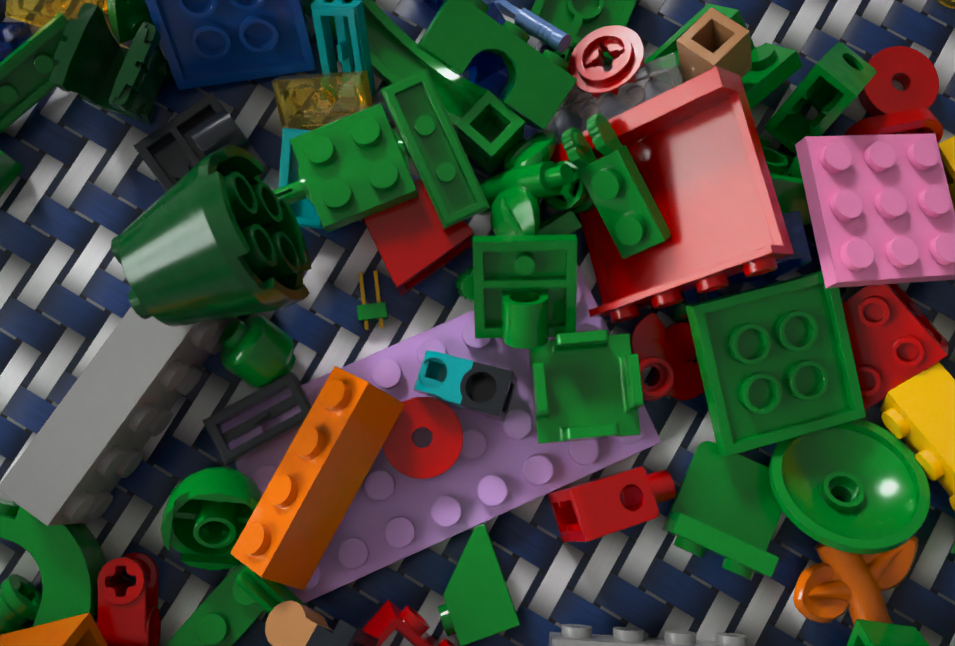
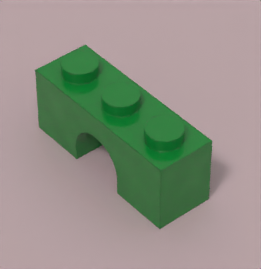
M445 0L416 47L456 75L463 73L473 57L479 52L487 51L496 54L504 62L508 73L507 84L498 99L532 128L545 130L578 80L566 72L570 65L559 55L548 49H545L543 54L527 43L530 36L514 23L506 20L501 25L487 15L490 7L484 1Z

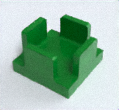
M608 330L557 334L554 340H549L543 346L528 349L538 444L636 436L641 434L638 408L642 407L644 403L638 354L631 353L629 333L609 335Z

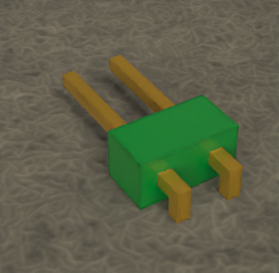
M377 270L373 271L377 303L366 304L363 273H358L362 305H357L358 321L360 323L364 322L366 331L370 330L368 322L379 320L380 328L382 329L385 328L383 320L388 319L386 302H381Z

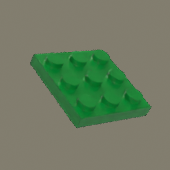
M822 271L685 306L719 454L728 457L866 417L839 288H825Z

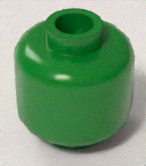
M251 315L242 321L234 319L226 326L220 336L219 342L223 345L220 352L221 364L253 388H262L291 372L295 364L296 357L293 354V339L263 315Z

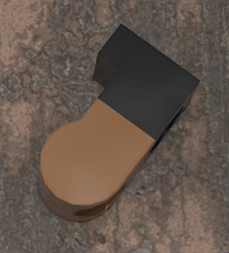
M291 600L281 602L275 606L265 623L267 641L272 646H376L379 639L341 619L333 631L328 628L325 618L319 612Z

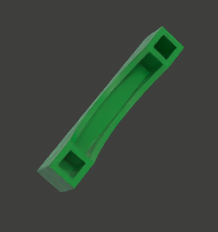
M302 0L305 14L313 20L311 4L315 0ZM327 0V3H332L334 0ZM345 0V3H351L353 0ZM363 0L373 73L389 86L427 69L465 153L492 175L504 163L505 156L513 145L523 139L525 121L489 90L468 81L458 74L456 75L417 48V43L402 31L373 0ZM329 16L332 37L338 42L334 16Z

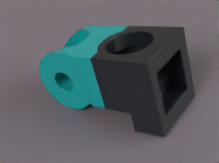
M426 351L413 390L504 422L517 383V377L513 371L440 352Z

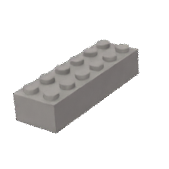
M131 306L0 484V492L47 526L89 523L91 520L98 519L110 506L113 500V495L110 493L119 480L130 476L139 466L143 459V453L140 451L150 437L159 435L171 421L173 412L170 410L181 394L184 396L189 394L198 384L202 376L200 368L210 354L216 355L221 351L223 345L219 342L220 336L226 326L237 317L172 327L163 324L154 317L149 319L141 318Z

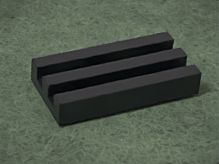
M292 371L202 420L225 465L230 466L301 427L312 406L295 372ZM290 388L292 396L222 434L219 428L220 425ZM299 405L301 412L236 448L230 449L228 445L230 442Z

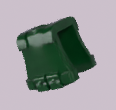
M92 3L83 4L77 14V20L71 18L63 33L67 41L59 42L53 58L58 63L54 66L51 73V81L63 91L80 94L86 102L97 107L150 124L156 111L154 104L164 81H169L172 73L168 61L159 47L161 40L159 31L154 25L143 22L130 48L121 47L113 37L101 8Z

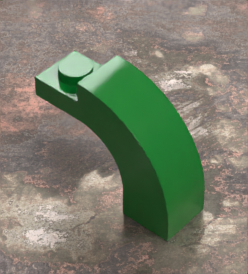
M0 499V538L15 542L26 549L36 561L41 573L43 584L42 599L33 627L89 612L96 623L98 617L97 580L99 572L106 564V560L92 532L84 523L47 526L15 502Z

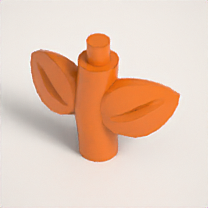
M913 536L898 548L876 554L848 553L828 547L820 542L816 544L814 548L823 563L811 565L800 574L793 596L794 605L798 611L809 620L819 623H831L843 615L848 608L854 625L857 619L893 624L881 592L897 587L908 575L917 553V537Z

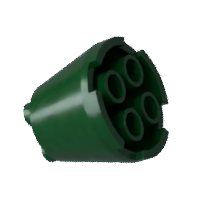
M229 145L207 155L132 222L122 234L112 239V252L117 261L122 265L128 283L132 288L129 291L130 304L141 318L149 319L154 317L165 325L177 327L279 310L308 297L309 291L305 284H303V272L312 269L300 226L286 198L278 200L271 188L260 179L258 175L263 173V167L246 150L235 145Z

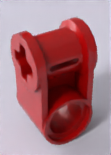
M133 552L123 557L112 559L99 572L97 580L98 617L96 625L108 646L159 645L161 635L159 570L154 559L146 553ZM126 570L128 575H135L136 584L132 585L131 581L123 580L122 572Z

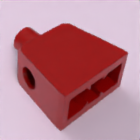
M419 179L413 181L419 195L418 197L363 218L401 296L473 246L474 232L464 221L443 229L422 181Z
M640 466L554 491L547 495L562 542H588L658 518L659 509L657 504L674 499L676 497V489L673 479L666 469L647 474L644 467Z

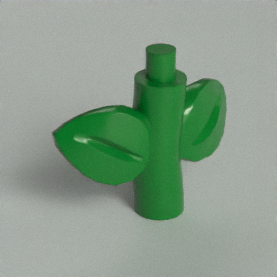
M554 131L539 132L517 142L505 156V171L479 182L490 206L489 209L479 213V215L491 213L490 223L496 236L538 235L540 222L538 199L556 196L562 191L563 185L572 183L574 174L568 164L557 166L554 162L549 161L557 145V135Z

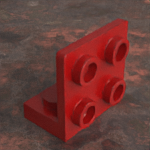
M899 284L864 286L842 302L865 411L884 399L890 390L920 372L927 370L948 355L949 342Z

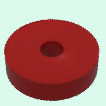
M893 46L879 51L867 62L874 67L877 73L858 94V98L863 108L872 117L915 108L928 109L934 103L939 91V77L933 63L921 52L905 46ZM892 80L900 82L903 86V91L894 88Z
M414 397L403 401L402 403L405 406L382 446L387 460L397 471L412 478L429 479L445 473L456 463L463 447V429L457 415L447 404L435 398ZM422 428L428 429L432 433V442L424 448L417 447L413 440L415 432Z

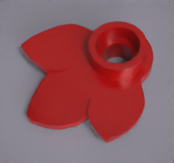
M650 313L640 320L632 332L630 344L632 354H638L643 400L655 401L668 395L672 398L686 401L703 393L704 387L699 365L693 362L696 358V351L689 322H679L665 328L655 313ZM647 367H651L654 370L655 377L650 384L646 385L642 381V372Z

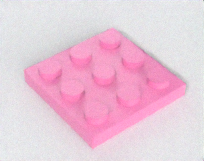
M935 133L806 136L795 144L825 288L955 280V211Z

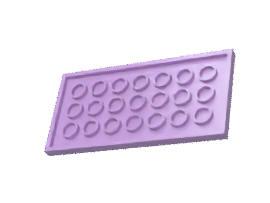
M577 264L576 332L608 330L609 335H611L603 317H590L588 310L598 306ZM474 310L342 367L341 369L369 382L401 402L414 397H430L413 390L426 351L440 352L513 371L517 377V383L504 422L440 400L455 412L461 423L463 447L456 463L448 471L437 477L417 479L400 473L389 463L383 448H381L306 588L301 590L288 585L285 586L303 603H306L660 443L661 440L644 404L638 408L640 435L538 444L529 350L510 347L503 342V338H475ZM548 337V341L555 339V337ZM330 373L301 385L309 397L311 406L314 404ZM291 390L264 401L220 425L222 432L225 433L292 396ZM299 405L228 444L230 449L236 448L301 412ZM300 427L235 462L238 471L250 477L262 493L265 492ZM425 428L417 430L413 437L415 445L420 448L430 445L432 442L431 431Z

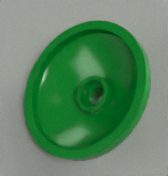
M858 419L777 442L771 456L769 466L770 484L782 511L806 535L828 547L855 554L887 552L909 541L920 529L927 517L930 506V489L923 467L915 459L912 451L901 440L872 422ZM833 496H838L842 498L844 502L837 500Z

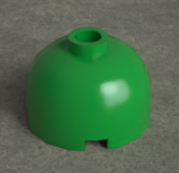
M212 467L191 473L172 490L164 510L160 528L164 546L169 551L171 544L176 551L182 553L181 561L191 567L206 570H222L239 566L240 561L230 553L263 493L250 477L238 470L226 467Z

